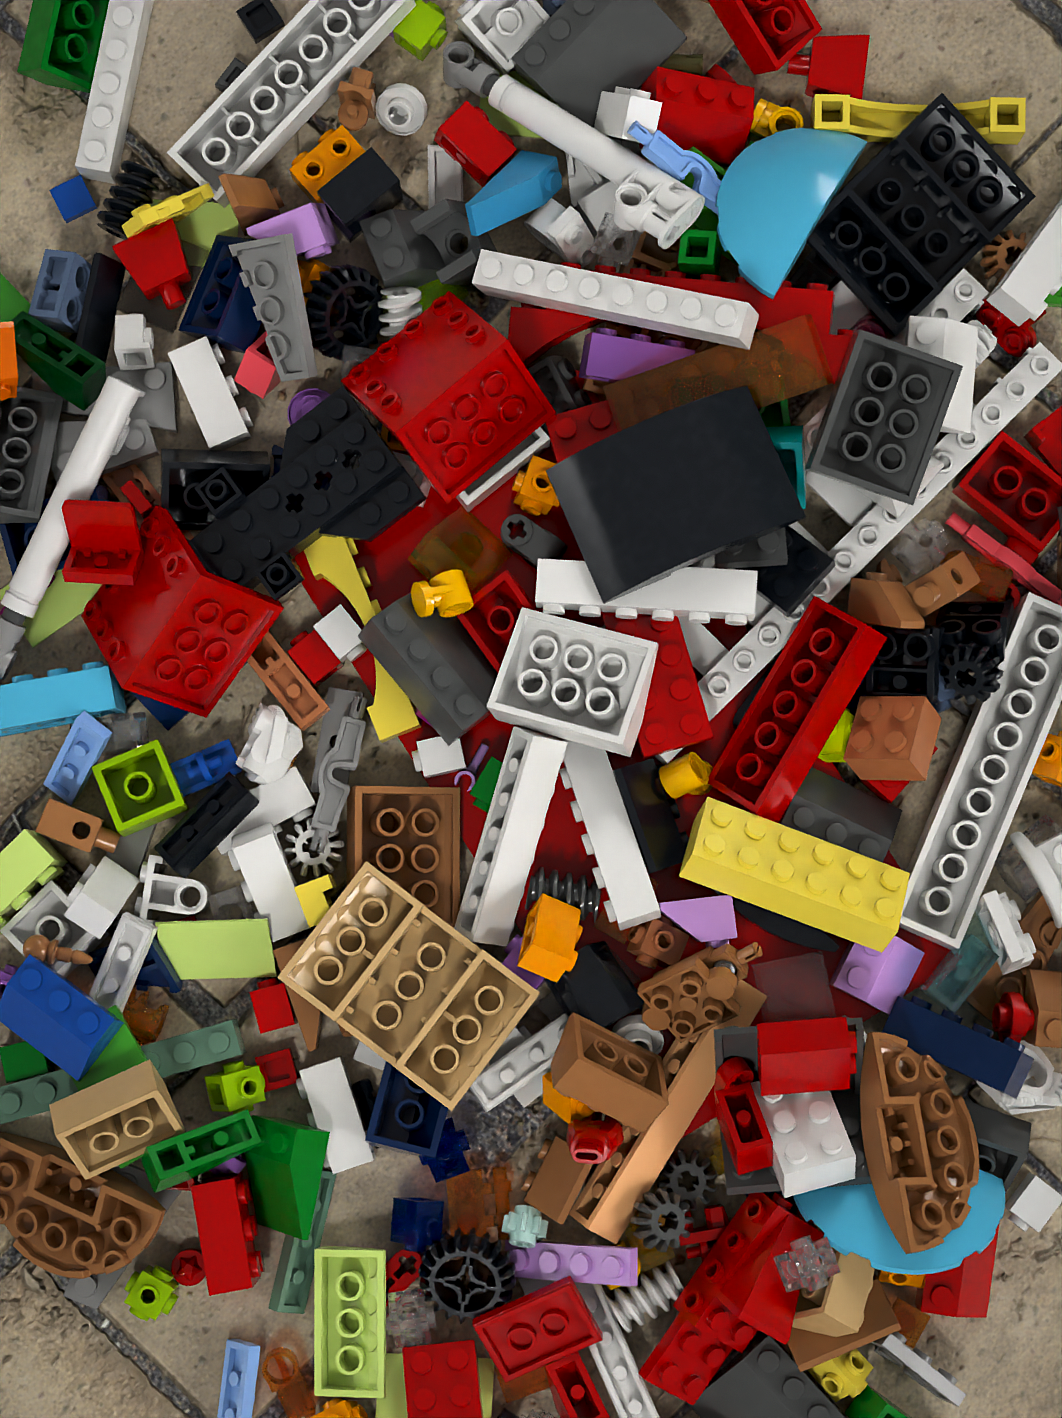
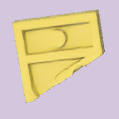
M209 183L181 195L170 196L155 206L151 207L150 204L142 205L131 211L133 217L121 226L127 238H130L171 218L175 223L182 221L213 198L214 193Z

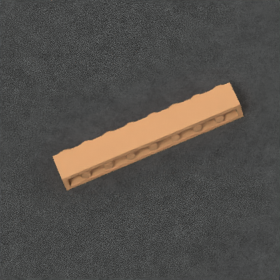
M740 980L732 996L741 1006L739 1016L682 1043L677 1038L674 1040L662 1060L669 1105L644 1133L632 1127L622 1125L624 1140L620 1148L609 1160L599 1163L570 1210L569 1215L588 1230L615 1244L618 1243L628 1227L631 1217L637 1212L633 1204L643 1202V1194L651 1189L715 1084L714 1029H724L728 1026L749 1027L768 996L745 981Z

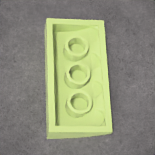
M321 1246L314 1249V1396L386 1398V1250L347 1246Z

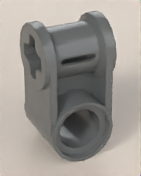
M521 514L508 516L501 526L500 537L502 542L536 570L538 558L560 560L568 549V546L557 536L542 529ZM518 524L524 527L522 533L525 537L517 536L514 540L509 537L511 530L508 527L512 526L515 528Z

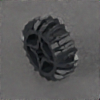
M350 264L331 266L329 271L319 272L320 281H310L312 286L311 293H303L306 299H308L305 306L312 346L315 350L322 353L323 356L329 358L333 357L337 360L358 359L360 353H369V344H378L376 335L383 328L381 326L382 322L379 321V315L385 313H383V308L378 307V302L385 299L382 298L383 294L380 293L383 288L378 285L379 279L370 275V272L366 269L356 268V266ZM352 286L355 293L349 295L345 289ZM339 330L343 331L344 335L336 338L333 333Z
M459 1227L455 1230L454 1237L445 1231L440 1241L434 1239L431 1242L430 1250L427 1249L423 1254V1263L420 1264L418 1273L421 1277L419 1282L420 1289L426 1290L424 1294L425 1302L434 1301V1313L444 1309L446 1311V1320L451 1318L452 1315L459 1316V1322L462 1324L466 1317H471L473 1321V1318L503 1306L505 1302L511 1300L512 1289L515 1288L516 1284L514 1275L516 1267L514 1262H510V1250L500 1251L502 1247L500 1239L491 1243L489 1241V1232L479 1237L476 1236V1230L473 1227L469 1235H464ZM463 1256L461 1259L451 1260L452 1258ZM466 1267L469 1268L468 1275L470 1276L468 1285L466 1284L467 1276H465ZM476 1292H483V1293H480V1294L472 1295V1294H474V1293H476Z

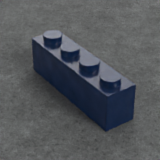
M899 996L897 997L882 1033L903 1038L908 1041L907 1047L916 1053L930 1055L937 1063L1017 1099L1034 1062V1058L1023 1053L1026 1046L1007 1037L1001 1043L992 1038L993 1031L976 1023L973 1024L972 1029L961 1025L963 1018L943 1009L941 1015L930 1011L932 1004L916 996H913L911 1001Z

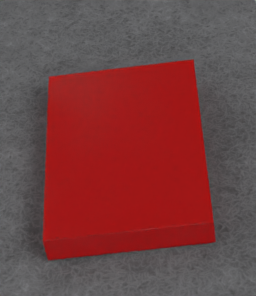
M567 1276L473 1318L472 1326L505 1383L603 1340V1333L571 1276Z

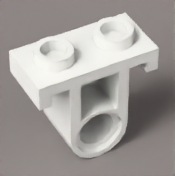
M552 198L545 205L537 208L524 221L527 230L539 242L566 262L581 264V269L590 264L595 255L600 251L580 213L571 206L566 209Z
M149 855L148 862L143 861L140 871V882L145 883L143 897L138 896L136 899L134 916L155 926V923L158 921L151 920L153 910L197 915L205 912L210 906L212 900L211 891L204 882L159 874L160 864L167 865V862L161 856ZM190 887L198 889L201 896L199 903L194 907L187 906L183 900L184 892Z

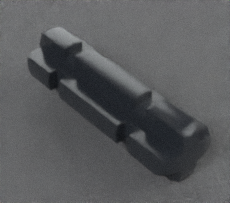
M366 1078L355 1082L352 1085V1089L356 1099L359 1098L360 1100L358 1105L368 1129L376 1096L373 1097V1086L371 1081Z

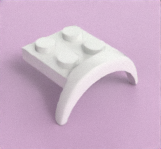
M1021 832L1012 833L1010 835L1011 842L1033 875L1049 907L1055 927L1058 929L1062 928V832L1035 846Z

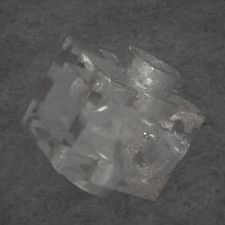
M924 517L918 524L911 520L897 534L902 540L890 551L916 576L927 564L933 569L947 555L943 548L950 541L945 537L947 535L946 530L933 519L929 521ZM919 541H922L925 544L926 548L922 547Z
M806 1235L789 1242L792 1249L773 1257L786 1292L807 1287L808 1292L821 1289L829 1285L828 1277L841 1272L827 1237L812 1241L811 1236Z
M416 1288L388 1293L389 1312L386 1313V1335L393 1334L396 1349L432 1343L431 1328L437 1327L436 1313H434V1305L427 1306L424 1290Z

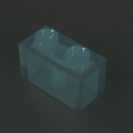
M965 934L960 948L949 951L919 990L943 1009L956 1013L1000 956L974 935Z

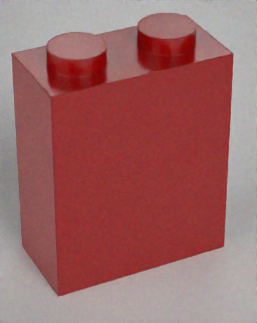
M834 1017L757 1024V1067L761 1096L850 1089V1074H856L857 1072L855 1058L857 1039L855 1031H848L847 1018Z

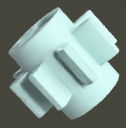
M516 1205L514 1212L504 1215L501 1232L509 1233V1243L514 1246L535 1248L536 1241H541L542 1238L546 1239L549 1221L542 1220L541 1212L532 1206Z

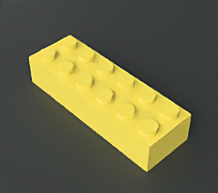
M710 797L706 798L694 819L679 877L879 952L884 951L898 932L910 873Z

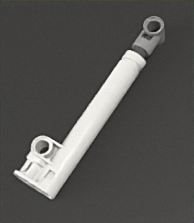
M455 41L449 43L444 48L443 79L448 86L458 89L467 88L481 98L488 96L489 105L619 186L615 191L613 215L614 223L619 228L627 231H646L658 239V246L667 249L696 221L705 204L704 196L506 74L499 77V71L474 56L473 47L468 43Z
M107 377L9 583L10 588L6 590L1 600V604L6 606L2 615H0V679L2 680L7 677L16 660L18 652L15 651V648L26 630L23 623L26 617H34L39 607L38 602L42 600L70 542L62 513L64 501L67 499L90 500L110 455H117L130 430L128 425L131 421L129 415L138 397H144L146 393L115 377Z

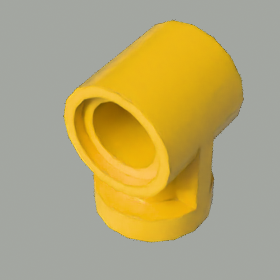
M760 98L754 109V120L750 132L765 138L778 132L776 125L780 123L789 124L792 129L803 127V118L796 109L788 106L779 107Z
M462 570L445 571L430 579L429 584L426 581L414 582L412 585V604L419 617L431 616L436 607L441 617H453L465 613L474 606Z
M690 752L660 767L659 776L664 789L674 799L687 793L703 795L712 789V786L707 783L713 767L708 762L701 760L696 753Z

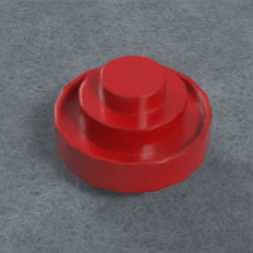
M1004 992L1000 1002L994 1005L992 1011V1027L997 1032L999 1041L1003 1043L1005 1037L1020 1043L1022 1037H1025L1027 1032L1031 1031L1034 1027V1011L1029 1009L1021 993Z

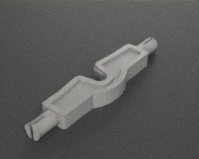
M353 696L349 716L342 717L334 748L326 754L320 764L317 775L320 796L311 823V827L315 828L311 846L309 847L311 851L315 852L320 838L321 841L317 852L324 854L328 835L336 831L341 811L350 793V786L335 780L332 772L337 768L354 771L358 766L361 742L366 728V722L362 721L368 702L365 698H362L359 711H357L360 697Z

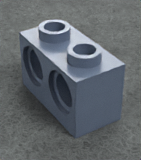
M45 249L28 314L54 331L78 333L92 265L76 252Z

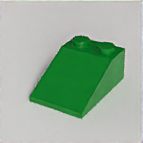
M252 1115L251 1118L262 1142L260 1145L246 1151L245 1157L257 1224L301 1240H308L330 1132L285 1118Z

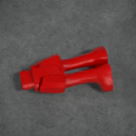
M593 1112L590 1116L581 1120H572L568 1125L566 1136L569 1151L574 1161L585 1164H599L609 1160L620 1148L624 1140L622 1124L606 1114L603 1121L602 1112Z

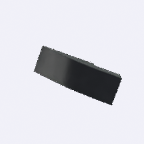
M738 898L733 900L734 910L743 918L765 932L787 942L830 952H836L840 947L818 928Z

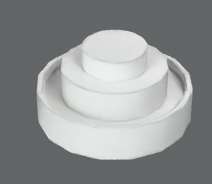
M395 83L388 86L380 94L375 105L376 116L380 124L388 132L395 135L407 136L415 133L423 125L428 114L424 96L415 87L406 83Z
M642 1015L627 1016L619 1020L612 1028V1032L657 1055L663 1048V1030L654 1031L643 1022Z

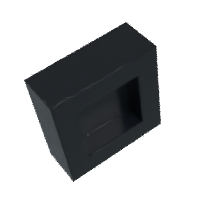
M253 0L236 11L238 18L255 44L285 26L284 21L270 0Z

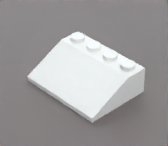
M522 607L486 707L498 721L631 757L642 725L659 645L657 642Z

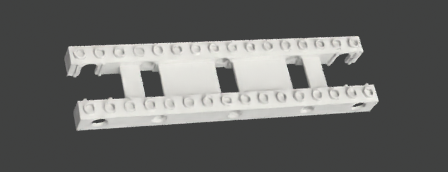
M963 269L917 316L948 318L960 322L964 317L967 318L969 315L973 317L984 304L983 300L989 292ZM906 327L892 341L905 345ZM1041 342L1033 349L1029 347L1018 359L1019 363L1003 379L999 377L988 389L989 393L977 405L972 404L970 434L948 433L934 447L931 455L941 461L944 467L916 497L914 505H909L899 518H896L853 486L806 470V484L852 529L828 552L801 524L795 522L789 525L831 557L836 565L789 617H786L756 593L754 621L747 620L753 628L728 651L701 623H692L688 621V617L678 616L692 666L703 676L698 682L709 722L784 648L814 596L829 603L851 581V578H854L1062 370V363ZM827 404L803 427L805 466ZM714 555L686 567L715 568ZM683 748L655 755L654 757L663 765H666Z

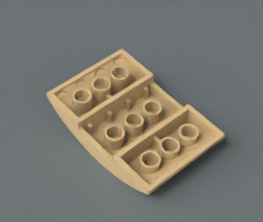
M367 861L277 977L451 1111L540 994L527 982L455 930Z

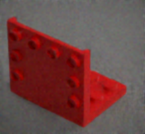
M450 291L435 299L428 309L417 318L410 320L399 333L389 341L381 344L375 353L361 364L353 367L349 374L341 380L345 388L398 439L446 504L556 414V411L508 339Z
M156 505L150 515L143 520L139 529L145 557L135 585L102 584L92 600L86 604L81 617L122 689L207 718L284 607L279 600L275 601L272 597L207 572L169 511Z

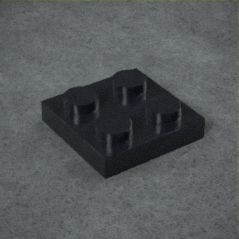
M788 525L785 527L788 555L787 565L735 568L736 570L758 571L756 593L786 617H789L836 566L831 557Z

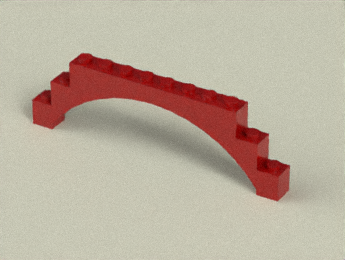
M570 262L560 263V265L581 269V264ZM595 265V271H593L747 302L759 314L756 329L779 339L799 352L823 372L833 385H835L852 334L856 331L838 329L837 335L831 334L835 294L834 291H828V285L807 283L805 289L793 288L792 282L784 281L772 300L750 285L743 277H736L734 283L722 282L721 276L712 274H700V280L687 279L686 273L677 271H665L664 277L651 276V270L630 268L629 274L616 273V267ZM521 302V307L511 306L508 341L527 368L552 347L579 332L608 322V320L550 308L542 309L541 306Z

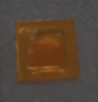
M897 1297L892 1305V1309L901 1326V1330L897 1332L907 1339L905 1344L914 1349L931 1316L925 1312H920L915 1306Z

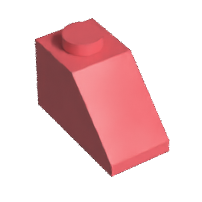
M266 331L246 349L234 378L235 382L262 399L281 381L265 341L268 335Z

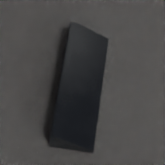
M96 252L93 257L75 344L106 363L126 268L122 263Z
M228 772L173 827L154 849L174 871L183 878H186L259 804V800L231 772Z

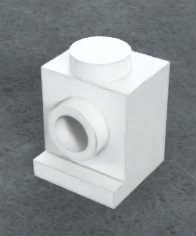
M139 313L116 315L114 351L120 371L155 368V360L152 349H154V333L152 328L146 327L145 316Z

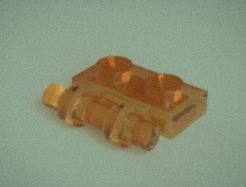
M506 1166L492 1167V1182H483L482 1168L445 1172L450 1233L453 1237L455 1230L459 1227L464 1235H469L470 1230L474 1227L476 1236L482 1237L487 1232V1227L497 1226L498 1240H509V1233L501 1232L504 1215H508L510 1212L509 1192H512L511 1180L507 1179ZM484 1195H495L496 1214L485 1215Z

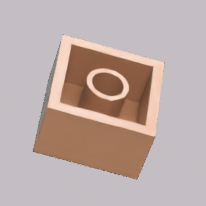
M860 696L843 759L860 780L926 781L942 718L926 696Z

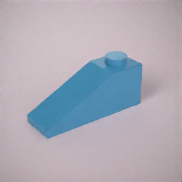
M521 150L465 204L471 235L479 236L545 205L562 188V175L559 171L557 157Z

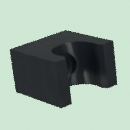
M372 147L317 191L318 196L325 203L331 221L350 243L362 234L359 221L393 209L403 200L400 180Z

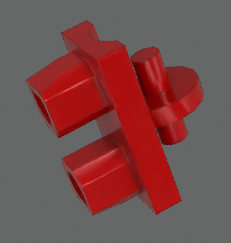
M722 1204L704 1207L707 1226L693 1228L692 1223L685 1224L684 1229L689 1232L690 1236L688 1238L679 1236L680 1246L699 1243V1246L686 1248L687 1259L701 1257L703 1262L715 1245V1243L707 1245V1241L718 1240L730 1223ZM688 1210L684 1214V1216L691 1217L690 1210Z

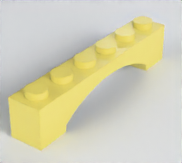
M815 94L811 104L810 128L841 131L868 142H890L928 105L891 104L850 97V95ZM990 97L988 100L953 104L988 144L1018 145L1025 134L1026 98Z
M322 536L304 550L315 579L324 578L334 585L355 608L364 626L372 617L382 611L377 599L373 601L369 599L365 588L372 585L364 566L357 569L353 556L359 553L353 539ZM374 657L376 667L375 697L373 705L366 708L378 738L383 743L421 728L418 721L420 718L415 715L416 706Z

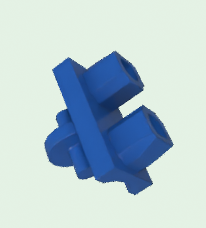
M230 739L170 764L183 797L218 783L228 772H231L234 776L243 772V769L235 764L238 757Z

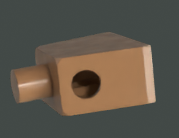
M962 551L904 587L921 616L925 617L961 596L982 580L965 552ZM951 570L958 575L960 584L956 583L953 579Z
M54 798L48 799L35 830L37 833L89 853L92 852L95 846L114 854L121 834L103 827L104 818ZM79 822L90 827V833L86 838L75 832V827Z

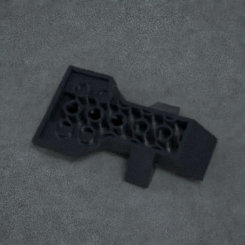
M341 386L287 428L280 471L248 495L223 466L197 485L194 489L212 514L218 519L191 540L187 538L186 540L207 572L252 590L262 583L272 598L277 601L305 580L294 557L320 537H344L371 542L425 501L427 497L348 390ZM356 455L359 457L358 463L360 465L354 469L350 465V459ZM333 476L329 481L332 487L327 491L323 487L320 489L323 485L322 480L326 477L330 479ZM297 499L302 501L301 506L303 509L300 512L293 509L294 502Z

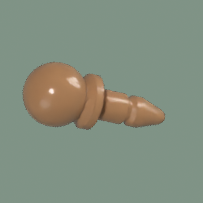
M39 934L28 937L23 944L25 958L30 954L42 962L47 961L50 965L54 964L55 959L67 963L72 962L76 965L89 964L93 961L91 956L81 950H72L62 946L58 947V940L54 939L50 942L47 937Z

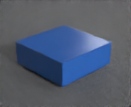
M81 175L49 190L66 224L97 209Z

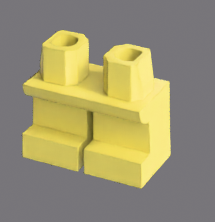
M332 873L294 887L309 928L318 925L333 905L327 891L337 887Z

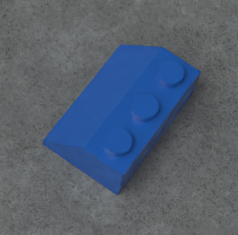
M30 954L7 983L0 1000V1022L79 1082L124 1024L123 1021L47 963L40 961Z

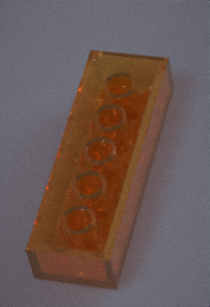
M808 314L755 332L750 350L721 344L603 386L619 432L681 405L741 386H748L757 408L760 409L832 384L834 380L812 314Z

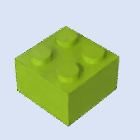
M158 739L91 767L116 829L123 837L190 810L170 766L171 763L165 748Z

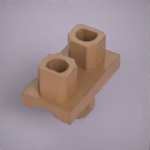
M353 67L349 82L340 81L337 89L341 104L338 110V118L340 124L350 131L362 129L366 125L368 117L374 120L376 118V84L373 83L374 74L371 71Z

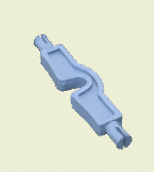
M638 121L633 122L627 133L644 145L641 153L660 170L678 181L684 180L688 172L692 173L694 176L692 189L704 196V206L718 215V207H715L721 180L718 179L715 170L709 162L695 152L683 150L660 130L650 133Z

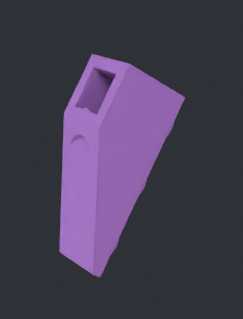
M596 328V333L591 332L585 335L579 377L615 383L694 356L695 350L685 349V342L665 340L663 345L651 343V337L647 335L630 334V339L617 337L616 330Z

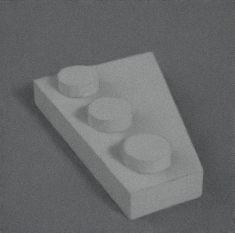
M147 419L130 421L128 425L130 430L121 450L117 455H110L101 476L160 455ZM86 421L59 422L51 460V468L56 484Z
M896 1331L871 1342L877 1345L874 1351L884 1359H888L899 1367L905 1365L906 1367L903 1372L939 1399L959 1407L966 1394L955 1386L958 1380L941 1368L938 1371L930 1366L933 1360L919 1349L914 1348L911 1350L904 1345L907 1339L902 1334Z

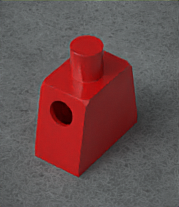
M870 35L814 37L809 55L796 53L788 60L787 74L806 76L804 94L814 98L815 94L850 95L852 98L862 100Z
M172 218L112 246L119 260L148 300L161 295L167 310L178 308L186 302L180 286L191 281L192 277L180 232Z

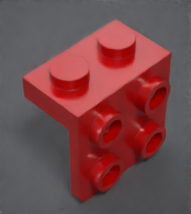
M65 500L62 505V513L71 548L62 570L64 582L134 586L145 557L134 507L127 502Z

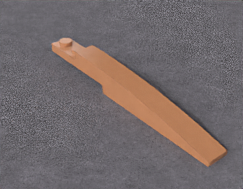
M136 464L101 476L120 502H127L133 506L119 489L131 479L153 507L156 505L161 507V495ZM134 507L137 523L141 527L144 518ZM181 530L185 538L189 540L194 538L189 530ZM268 631L247 662L299 728L305 731L331 709Z

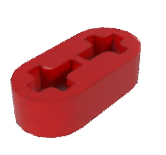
M734 1057L724 1062L718 1068L715 1079L714 1098L715 1091L724 1089L725 1091L735 1085L753 1082L754 1073L745 1059Z
M412 1247L401 1248L386 1262V1281L390 1277L395 1281L388 1289L390 1297L386 1298V1306L393 1303L419 1277L418 1271L420 1264L423 1263V1256L417 1249ZM401 1256L407 1259L411 1256L415 1257L414 1267L416 1271L412 1273L410 1270H406L399 1277L395 1273L402 1264L399 1258Z

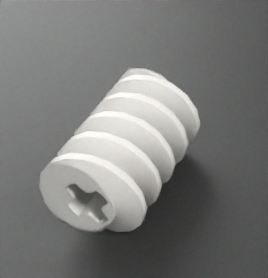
M403 286L386 288L380 291L381 294L387 295V299L379 301L378 307L388 309V313L379 315V321L389 323L388 327L380 329V335L389 336L390 339L393 338L410 320L417 318L422 313V305L418 303L422 299L420 290Z
M669 1259L665 1260V1273L654 1266L652 1267V1280L644 1273H641L639 1275L641 1286H627L628 1293L626 1294L619 1287L615 1288V1300H611L606 1295L617 1320L628 1333L633 1331L631 1319H634L640 1326L644 1325V1312L653 1319L657 1318V1305L666 1312L670 1311L669 1299L672 1298L676 1301L684 1288Z

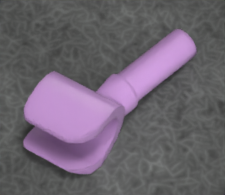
M481 743L467 769L462 770L455 776V785L459 783L463 774H467L472 779V784L467 791L472 790L478 780L476 773L479 765L489 749L487 745Z

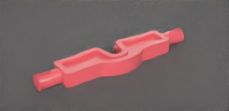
M955 512L948 517L945 524L962 535L961 539L992 564L997 567L1008 568L1014 575L1013 579L1028 591L1062 606V591L1039 574L1022 557L1001 545L975 524L970 525Z

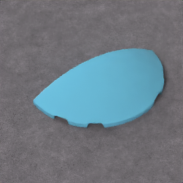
M803 127L775 132L773 135L752 143L728 167L722 178L715 207H718L719 218L717 232L724 251L729 250L735 261L739 264V274L759 292L773 300L804 249L807 239L833 196H836L868 141L841 131Z
M979 1169L978 1184L971 1188L967 1201L971 1209L962 1225L955 1230H951L943 1238L944 1242L922 1252L906 1254L896 1240L883 1215L872 1184L824 1187L793 1196L805 1221L812 1220L823 1231L824 1241L845 1256L853 1252L870 1260L872 1268L910 1275L947 1271L960 1266L963 1259L975 1251L980 1254L993 1240L996 1228L1000 1223V1219L1003 1218L1005 1209L1003 1179Z

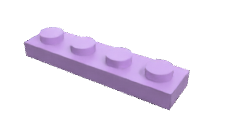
M509 1239L505 1240V1250H510L511 1254L510 1262L515 1263V1277L558 1281L571 1276L574 1282L628 1287L638 1285V1248L552 1241H536L535 1248H522L510 1244Z

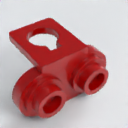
M987 298L983 300L984 304L976 312V318L992 330V334L997 338V343L1008 354L1021 357L1029 347L1032 349L1035 347L1037 337L1031 326L1046 314V310L1035 321L1029 318L1018 327L991 305Z

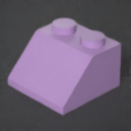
M308 203L246 228L248 235L256 239L292 233L296 256H305L306 260L327 256L333 253L332 246L340 244L327 208L322 203Z
M730 895L658 903L662 915L672 920L676 926L689 934L697 942H705L706 948L709 946L718 948L726 943L730 944L729 939L737 938L733 898Z
M894 936L883 952L850 941L829 985L890 1015L897 997L903 998L925 953L897 936Z

